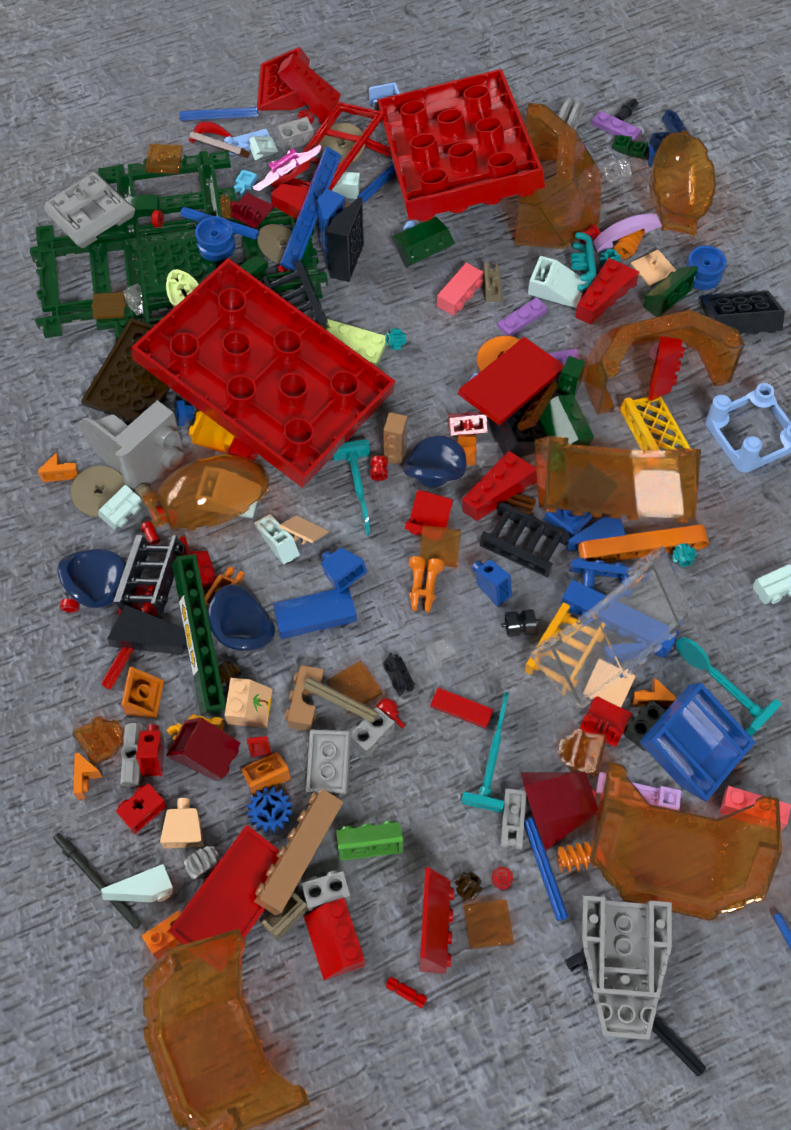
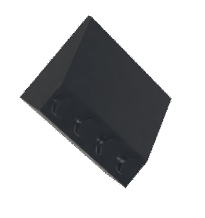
M358 197L332 219L330 226L327 225L325 236H327L326 248H328L327 259H329L328 270L330 271V278L346 282L351 280L364 247L363 197Z
M769 291L701 296L707 324L713 336H740L745 333H775L776 331L783 330L785 311Z
M533 398L500 426L486 416L503 455L510 451L521 458L552 448L539 420L535 426L522 431L517 426Z

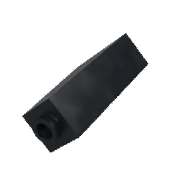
M127 605L122 609L107 638L109 646L116 648L125 647L134 650L183 655L185 649L188 650L184 628Z

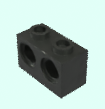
M653 700L648 705L644 703L637 712L639 714L636 719L631 718L626 724L625 728L627 730L624 736L644 751L645 748L640 744L641 739L666 710ZM649 714H652V715H654L657 719H656V720H652V719H650V718L648 717V715H649ZM635 729H642L645 734H639Z

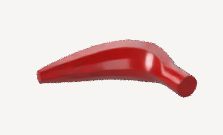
M209 121L198 123L193 131L199 134L212 133L224 137H232L223 127ZM192 138L188 139L191 143H194L196 141Z

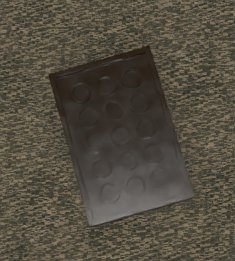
M130 318L82 398L81 403L83 406L109 415L114 414L116 417L132 423L157 400L160 403L164 401L170 387L132 359V346L154 327L153 325Z

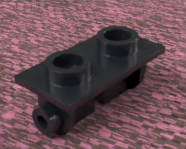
M389 653L383 662L384 670L388 673L392 686L400 697L405 690L407 692L413 691L415 684L409 673L402 674V672L407 670L402 657L398 654L392 655V653Z

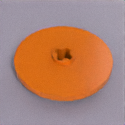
M499 336L484 343L477 354V365L480 372L517 343L519 339L512 336Z

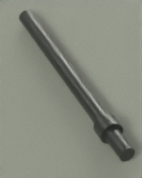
M57 833L53 839L63 849L62 853L67 858H71L100 891L102 888L107 887L105 882L77 853V848L72 843L69 844L60 833ZM109 900L135 930L142 925L122 901Z

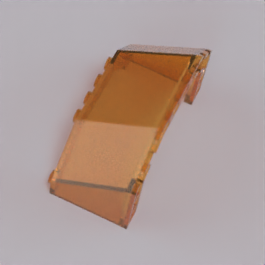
M528 103L525 127L538 159L557 161L556 175L545 182V188L536 190L530 196L520 197L515 245L566 249L572 242L579 240L575 238L577 232L586 230L591 224H595L597 228L600 226L602 173L578 133L545 104Z
M686 310L624 324L602 334L585 360L582 378L596 414L614 411L615 406L606 387L608 378L619 374L620 363L631 345L659 339L660 336L682 339V342L686 343L687 347L698 351L715 387L731 383L745 345L739 331L693 310Z
M547 436L535 439L539 508H545V512L557 513V510L572 511V515L584 516V513H591V517H602V514H609V518L620 519L622 515L627 516V520H639V517L677 519L679 523H689V520L696 519L701 449L647 451V454H645V450L568 444L569 438Z
M607 762L590 861L594 866L599 867L602 871V876L612 887L615 886L619 891V896L624 901L647 904L649 901L672 902V912L711 921L718 918V914L726 911L732 913L745 908L747 903L753 901L758 903L765 900L782 854L780 804L778 798L761 796L750 806L714 819L649 804L627 777L626 768L618 763Z
M239 929L168 949L143 977V987L147 988V997L143 998V1016L147 1018V1027L143 1028V1037L174 1123L179 1129L264 1130L299 1113L310 1104L305 1088H302L299 1084L293 1085L271 1067L269 1060L265 1057L262 1042L257 1037L253 1019L247 1012L245 999L242 996V954L244 953L246 942L244 937L241 936Z

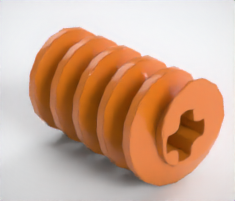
M644 229L624 236L617 241L614 250L617 251L618 255H621V259H628L635 254L645 234Z
M592 840L591 846L588 842H584L583 847L580 843H576L574 848L572 845H567L566 850L563 846L558 848L557 861L561 874H563L564 867L567 868L569 873L572 872V866H575L576 870L580 871V864H583L586 870H588L589 863L596 868L597 861L604 867L603 852L596 840Z

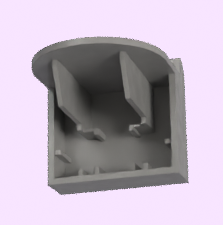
M158 400L129 426L114 414L95 421L83 418L79 422L80 430L92 449L106 464L122 475L125 485L133 493L142 484L149 486L167 469L174 470L183 460L184 451L174 413Z

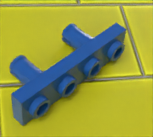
M585 558L573 559L569 567V572L582 573L583 585L593 590L595 575L621 579L620 596L631 597L633 581L645 582L649 578L650 571L642 566L625 567V564L622 563L610 565L600 560L589 562Z

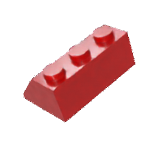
M660 336L650 378L649 401L670 393L672 385L676 386L678 375H675V373L680 371L681 361H679V358H683L685 347H682V339Z
M344 898L324 904L304 917L324 981L366 966Z

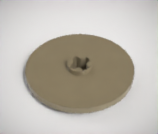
M337 123L330 128L356 136L362 135V131L350 123ZM325 135L319 143L321 145L320 157H322L324 149L328 146L342 155L339 163H342L356 142ZM366 143L351 164L355 163L362 156Z
M269 224L262 227L257 237L259 248L270 260L280 264L292 230L277 224Z
M94 466L85 469L78 474L71 486V497L75 507L87 516L100 518L98 515L99 510L125 485L123 477L118 471L106 466ZM99 489L100 491H103V493L99 494L96 492V490Z

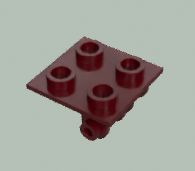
M246 193L239 202L237 200L231 201L230 207L232 210L228 213V216L256 229L275 206Z

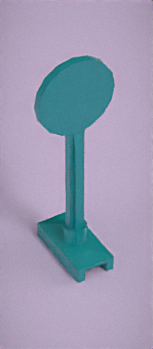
M365 439L345 442L334 454L333 459L334 461L348 460V463H350L355 491L361 507L365 535L370 536L368 512L357 463L359 457L370 456L369 441Z
M681 637L676 641L677 651L687 663L697 669L706 670L713 679L749 710L754 719L745 731L750 737L782 705L780 701L775 699L762 709L758 704L753 703L723 674L710 665L709 657L700 645L685 637Z
M505 691L483 785L480 787L478 795L463 792L461 804L498 813L503 812L505 801L490 797L492 793L491 783L501 742V729L509 692Z

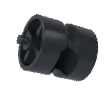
M533 609L522 610L519 614L517 611L505 612V621L501 623V627H505L508 638L520 636L521 633L525 636L534 635L537 631L536 625L540 623V619L535 618Z

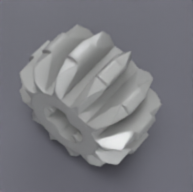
M206 846L194 852L184 861L188 875L193 880L206 877L219 862L220 855L214 846Z

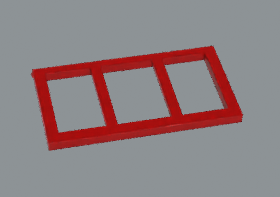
M338 102L302 153L317 147L325 135L356 142L343 162L338 163L329 190L332 191L383 119L385 114L382 111ZM341 112L372 118V121L361 136L330 129ZM313 156L310 158V163L318 165L321 158ZM295 177L285 183L287 185L308 188L311 185L310 182L295 179Z

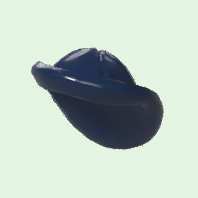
M431 436L420 441L413 448L404 463L403 471L408 477L416 478L422 485L436 488L448 481L463 477L467 469V459L463 447L452 438Z
M92 549L63 557L58 563L57 573L61 585L76 602L89 608H101L114 603L113 601L126 562L121 556L111 550Z
M235 584L226 585L213 597L208 609V618L211 631L221 644L235 650L251 651L262 648L271 642L275 634L274 624L262 606L246 588Z

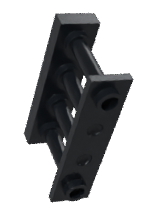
M301 260L295 262L297 269L282 278L271 282L266 276L263 277L264 285L274 292L275 288L296 278L301 279L303 284L300 285V288L281 297L289 301L302 294H307L309 300L306 304L297 307V309L302 313L313 310L316 316L312 320L324 329L330 328L306 266Z
M501 502L498 515H501L492 533L483 532L480 537V547L548 578L553 565L549 560L559 543L567 544L569 533L562 528H556L519 511L510 504ZM508 519L518 523L509 541L498 538ZM527 527L535 531L526 549H521L515 546L524 528ZM544 535L551 538L552 541L543 557H539L532 552L541 536Z
M143 535L135 536L113 601L121 610L125 605L131 607L133 602L151 603L159 613H163L174 580L172 563L177 556H181L184 552V545L176 535L172 536L170 545H151ZM149 552H167L165 561H146ZM144 569H162L159 578H140ZM139 585L156 586L154 595H135V592Z

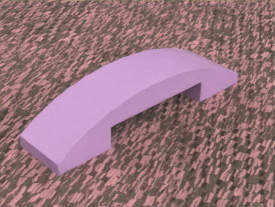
M656 214L632 216L605 229L594 239L593 243L597 253L614 247L612 242L641 229H644L645 233L662 225Z
M599 772L596 793L637 807L662 811H679L681 790L664 786L655 788L620 780V776Z

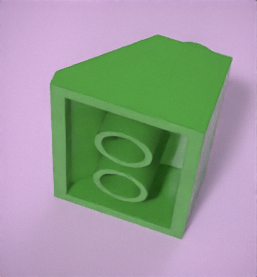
M385 821L382 825L367 823L358 828L344 826L341 830H336L340 861L403 853V836L400 822Z

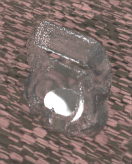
M625 158L609 162L602 168L605 179L608 182H615L632 175L629 161ZM609 167H613L615 177L611 176Z

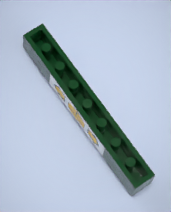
M196 554L177 556L172 563L200 714L201 716L218 714L226 708L197 556Z

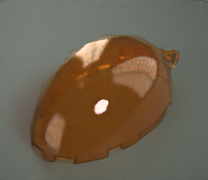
M682 130V132L678 133L672 132L662 140L654 156L649 179V190L652 205L661 219V230L687 233L694 237L697 231V221L706 215L712 205L716 180L713 162L709 160L707 155L708 149L699 137L696 139L689 135L687 130Z
M223 454L196 459L174 470L158 490L143 495L142 501L146 504L152 517V524L155 527L168 523L170 529L174 530L178 528L196 530V527L206 525L208 528L242 515L250 509L249 506L254 502H260L269 490V475L262 465L246 456ZM158 501L163 514H158L153 502Z

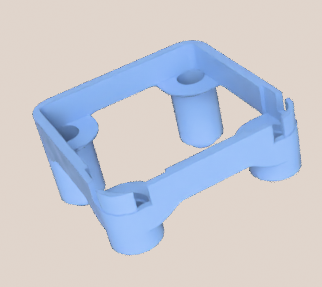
M761 383L748 395L733 402L726 395L714 397L705 424L738 471L750 472L791 453V421L777 404L774 388L770 384ZM750 401L761 408L770 407L772 409L771 412L784 428L780 434V440L785 447L762 458L759 456L762 448V442L759 438L749 436L745 438L740 449L734 450L719 430L728 424V412L742 407Z

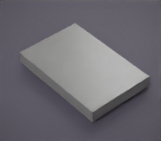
M310 730L306 781L307 793H317L323 788L330 794H348L351 731Z

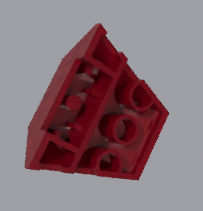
M521 772L527 798L546 851L600 812L586 772Z

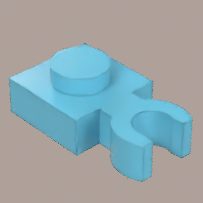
M242 169L235 180V194L240 191V195L243 197L246 194V189L251 190L258 179L257 174Z

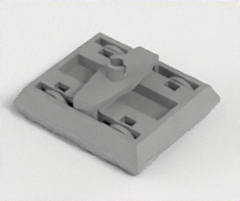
M94 172L45 202L44 211L77 246L85 248L97 240V235L115 224L119 226L132 218L135 208L106 180Z

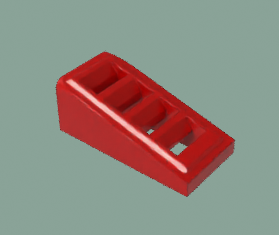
M268 736L247 739L252 758L271 754Z

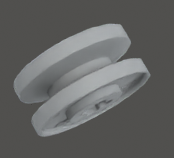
M569 97L565 101L557 120L556 128L558 131L562 132L566 128V134L572 135L575 132L582 117L583 102L578 101L574 106L573 98Z

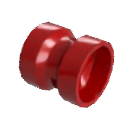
M384 456L372 457L370 459V467L372 468L370 470V478L375 481L386 480L388 478V470L386 469L388 467V459Z

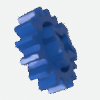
M264 787V793H260L257 790V797H250L253 804H247V808L250 810L247 812V816L252 818L250 820L251 825L256 824L257 831L264 828V833L266 834L269 829L276 833L277 827L283 830V823L289 824L287 816L293 815L292 811L288 810L292 808V803L288 802L289 796L285 795L283 797V790L276 793L275 787H272L271 791ZM268 804L272 808V817L268 813Z

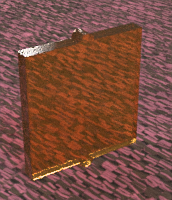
M124 292L93 294V304L91 305L93 319L124 317V307H126Z

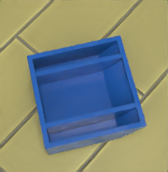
M702 683L688 685L640 741V744L681 788L703 801H707L755 743L750 735Z

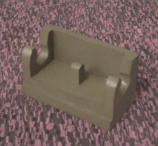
M484 263L485 302H501L503 297L499 265L496 264L495 269H490L489 263Z
M293 892L282 913L278 915L271 913L260 924L278 941L308 911V906Z

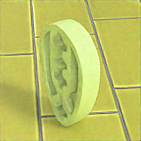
M178 269L168 274L166 282L167 295L173 307L185 298L181 291L182 289H185L188 295L199 285L191 275Z

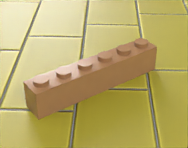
M323 788L317 793L313 792L308 799L309 807L299 815L297 828L293 827L288 834L287 839L289 841L286 847L284 845L281 847L276 856L279 858L275 865L272 864L266 873V876H268L264 884L261 883L255 892L257 897L254 902L274 915L282 913L343 804V801Z

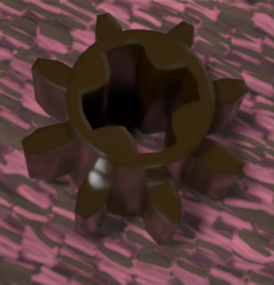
M226 661L218 666L221 684L225 683L226 686H229L231 678L240 679L241 670L237 663L232 665L230 661Z
M463 872L455 881V884L458 885L456 891L464 899H469L470 897L475 899L483 889L479 886L481 884L480 877L473 872L468 874Z

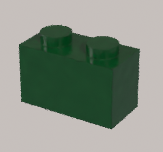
M568 356L561 371L557 393L562 395L574 394L576 396L582 383L586 361Z

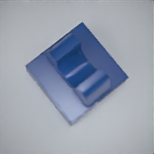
M184 400L176 402L175 415L177 425L185 426L187 420L193 419L195 412L193 406L185 405Z

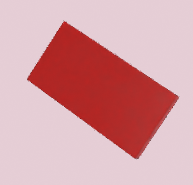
M524 336L463 385L457 394L500 426L559 376L564 364Z
M245 825L168 929L167 933L216 971L221 972L265 910V908L254 902L257 897L255 892L261 883L264 884L268 878L266 873L272 864L275 865L279 858L276 856L279 849L250 826Z

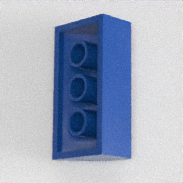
M326 189L323 194L319 195L317 204L320 247L325 263L328 265L329 259H327L328 248H326L327 236H325V230L327 225L330 226L332 219L345 209V196Z

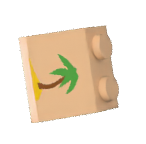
M231 678L225 710L227 725L267 728L273 689L253 680Z

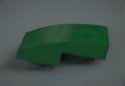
M616 135L612 145V149L617 152L642 159L645 158L649 148L647 142L632 141V136Z
M138 195L124 198L135 208L134 214L141 212L145 216L152 214L154 210H159L158 195Z
M255 255L240 267L257 278V273L268 268V261Z

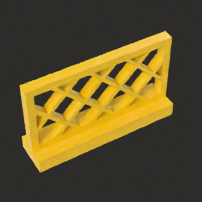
M631 397L624 399L619 410L650 467L657 465L659 461L688 455L692 452L662 397L649 401L648 397L632 400ZM657 401L660 408L654 407L650 403ZM640 405L646 409L642 412L636 406ZM647 409L657 413L656 418L647 414ZM659 414L666 417L668 422L666 423L658 419ZM643 418L652 421V426L645 424ZM655 423L665 427L664 431L654 428ZM669 429L674 431L676 436L674 437L670 434H667L666 430ZM651 432L661 436L660 441L653 438ZM663 437L672 441V446L663 443ZM675 443L681 445L684 450L674 448ZM659 447L669 450V453L662 454Z

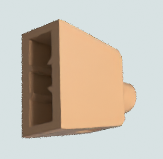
M179 798L177 800V809H169L166 812L160 840L164 849L204 847L200 815L197 809L190 808V799Z

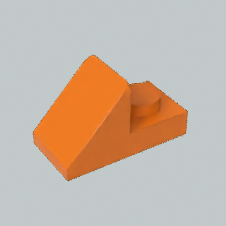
M476 434L458 435V443L465 451L467 465H475Z
M55 453L38 469V473L42 482L75 479L79 474L76 463L68 462L61 464L58 454Z
M654 678L651 684V692L639 690L634 693L632 707H641L644 703L648 705L653 700L660 707L669 708L676 700V697Z
M75 753L73 793L78 800L86 799V792L90 790L89 779L103 778V776L82 755Z

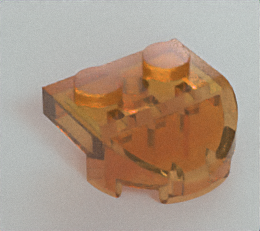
M100 716L92 718L91 723L73 730L72 736L94 766L114 757L118 753L123 741L124 732L118 722L115 720H105Z
M583 729L573 730L572 734L566 738L563 737L560 741L558 754L570 771L586 772L587 775L597 776L607 738L605 735L585 733Z

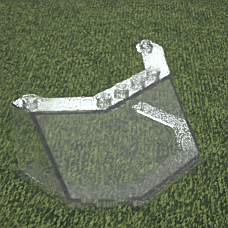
M663 546L638 559L625 570L629 577L590 610L578 618L579 623L576 621L572 625H568L559 633L543 640L528 653L573 710L577 708L584 709L591 703V699L624 677L626 679L635 672L633 669L635 666L643 665L648 661L649 658L647 656L651 652L654 654L663 647L661 643L665 640L669 641L677 635L675 631L681 627L690 613V605Z

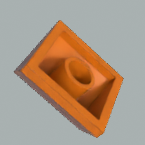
M129 667L121 704L126 716L157 718L164 680L134 667Z
M278 751L240 768L253 797L257 795V790L263 793L264 787L269 790L291 779L288 766Z

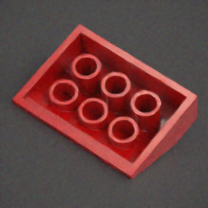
M301 47L261 64L257 101L258 111L295 110L307 105L304 101L301 102L299 100L297 92L291 90L278 75L281 62L293 53L309 66L310 59Z
M425 867L420 972L446 973L447 967H451V953H447L448 944L452 945V931H448L449 922L453 923V909H449L450 901H454V887H450L451 880L430 867Z

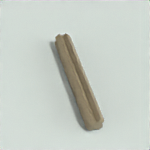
M307 678L304 683L305 689L370 722H374L378 716L376 710L312 678Z

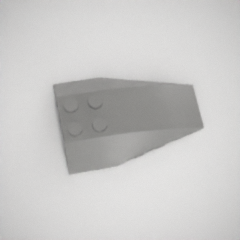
M583 896L582 944L602 1035L606 1037L649 1040L672 949V902L649 901L647 904L605 901V897Z

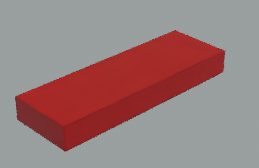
M437 688L430 704L431 708L487 729L494 712L492 708L441 688Z

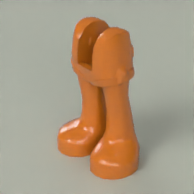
M412 556L408 561V565L413 571V587L409 594L411 610L417 611V606L419 605L418 598H426L424 612L430 613L433 602L436 600L434 595L436 578L443 571L445 563L443 560L436 558L428 560L425 590H422L426 560L419 556Z

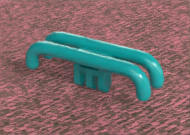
M577 232L575 238L584 240L586 245L578 242L573 243V248L581 250L583 253H572L570 255L571 266L573 270H585L586 274L581 275L580 280L583 282L587 281V284L577 287L578 291L585 292L596 276L593 243L588 234Z

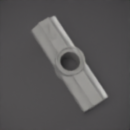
M129 723L125 725L124 744L121 750L122 770L120 784L128 788L136 787L140 784V769L136 755L133 758H128V755L132 752L137 753L139 733L144 728L142 724Z

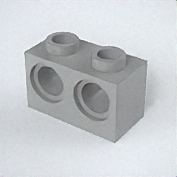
M307 117L277 126L278 138L285 151L306 145L314 137V130Z
M377 707L374 709L378 712L375 721H380L382 723L381 726H373V722L363 718L359 725H354L350 730L352 732L351 744L367 758L395 730V722ZM362 735L368 737L366 741H360L358 738Z
M330 871L324 877L318 878L313 876L307 878L302 883L309 913L324 904L344 898L345 902L351 901L343 871ZM334 883H340L342 885V888L339 891H333L330 889L331 885ZM313 889L321 891L318 897H311L309 895Z

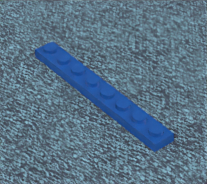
M328 146L324 149L279 264L292 272L297 269L295 262L302 259L318 218L317 199L320 194L329 189L342 156Z

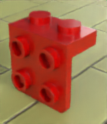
M418 490L410 519L406 521L404 529L409 530V533L414 535H427V538L431 540L441 539L446 532L453 500L448 497Z

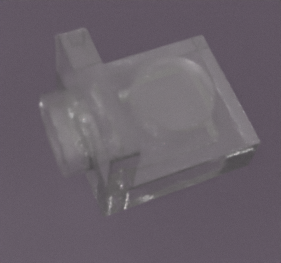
M137 283L128 287L123 293L126 303L138 316L143 313V301L141 299V288Z

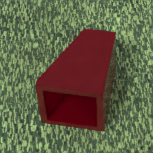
M201 717L184 721L166 756L213 780L223 779L230 770L229 765L238 755V748L241 743Z

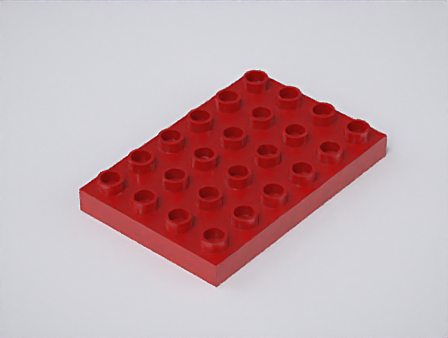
M502 69L377 99L379 111L385 114L382 123L409 221L414 219L417 221H428L435 214L447 211L461 213L468 206L480 203L494 205L499 203L502 198L513 195L527 197L534 194L536 190L545 188L543 168Z
M229 258L132 346V359L302 488L393 393L396 382Z

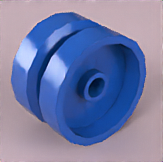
M218 216L205 218L198 223L195 229V236L200 255L206 260L213 262L229 258L235 250V239L231 223L225 218Z
M705 245L693 249L689 254L686 267H698L693 285L694 288L711 290L719 285L727 261L721 250Z

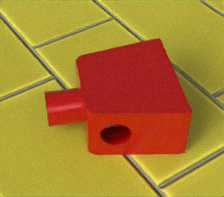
M156 724L148 725L147 731L139 733L136 760L142 777L163 776L164 741L161 731H159L160 727Z

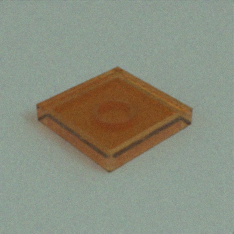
M149 144L145 166L146 172L179 174L183 151L182 145Z
M423 525L420 557L426 560L425 565H427L429 559L436 558L444 561V567L457 568L461 529Z
M362 661L355 663L327 680L332 689L362 704H366L382 694L381 689Z
M507 899L464 905L470 950L514 944Z

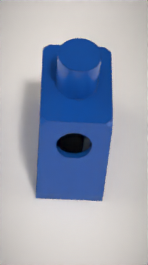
M343 548L338 549L334 553L325 551L322 554L323 561L321 566L324 574L339 594L367 573L364 560Z
M492 560L484 564L480 561L473 564L472 570L476 573L478 587L497 607L512 596L511 575Z

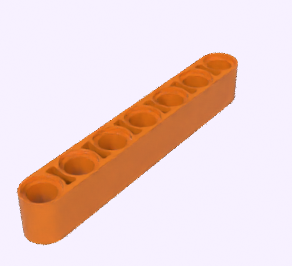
M693 525L589 540L579 543L577 547L580 558H585L589 562L600 560L607 563L671 554L677 545L684 543L689 544L691 548L695 547V550H699L709 546L710 542L705 526Z

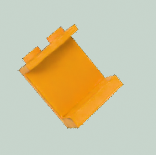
M198 411L194 425H191L189 428L192 444L228 454L234 436L203 412Z

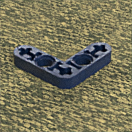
M667 110L662 117V121L669 132L653 133L649 140L650 145L656 149L687 148L692 141L691 135L678 114L672 110Z

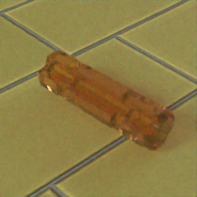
M227 194L221 195V214L223 218L230 219L231 207L229 196Z

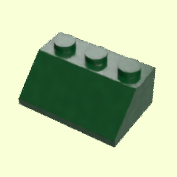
M436 216L392 236L406 268L455 244L449 229Z
M681 267L675 272H671L663 282L660 281L652 291L649 290L645 294L643 307L655 317L660 318L692 291L698 267Z
M574 394L560 395L550 400L539 418V422L552 450H557L558 453L563 452L565 454L587 450L594 438Z

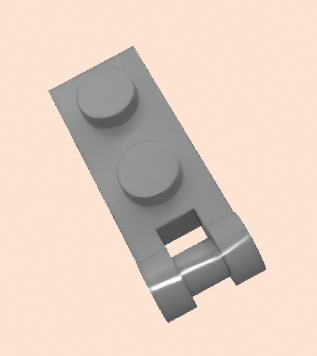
M505 789L500 847L507 848V846L522 850L526 791ZM508 832L516 833V838H508Z

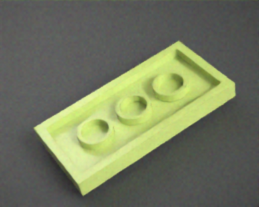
M327 319L330 328L326 329L328 332L377 367L386 347L385 335Z

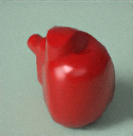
M384 698L376 705L377 708L394 720L402 729L406 726L397 717L400 712L397 710L398 705L395 700Z

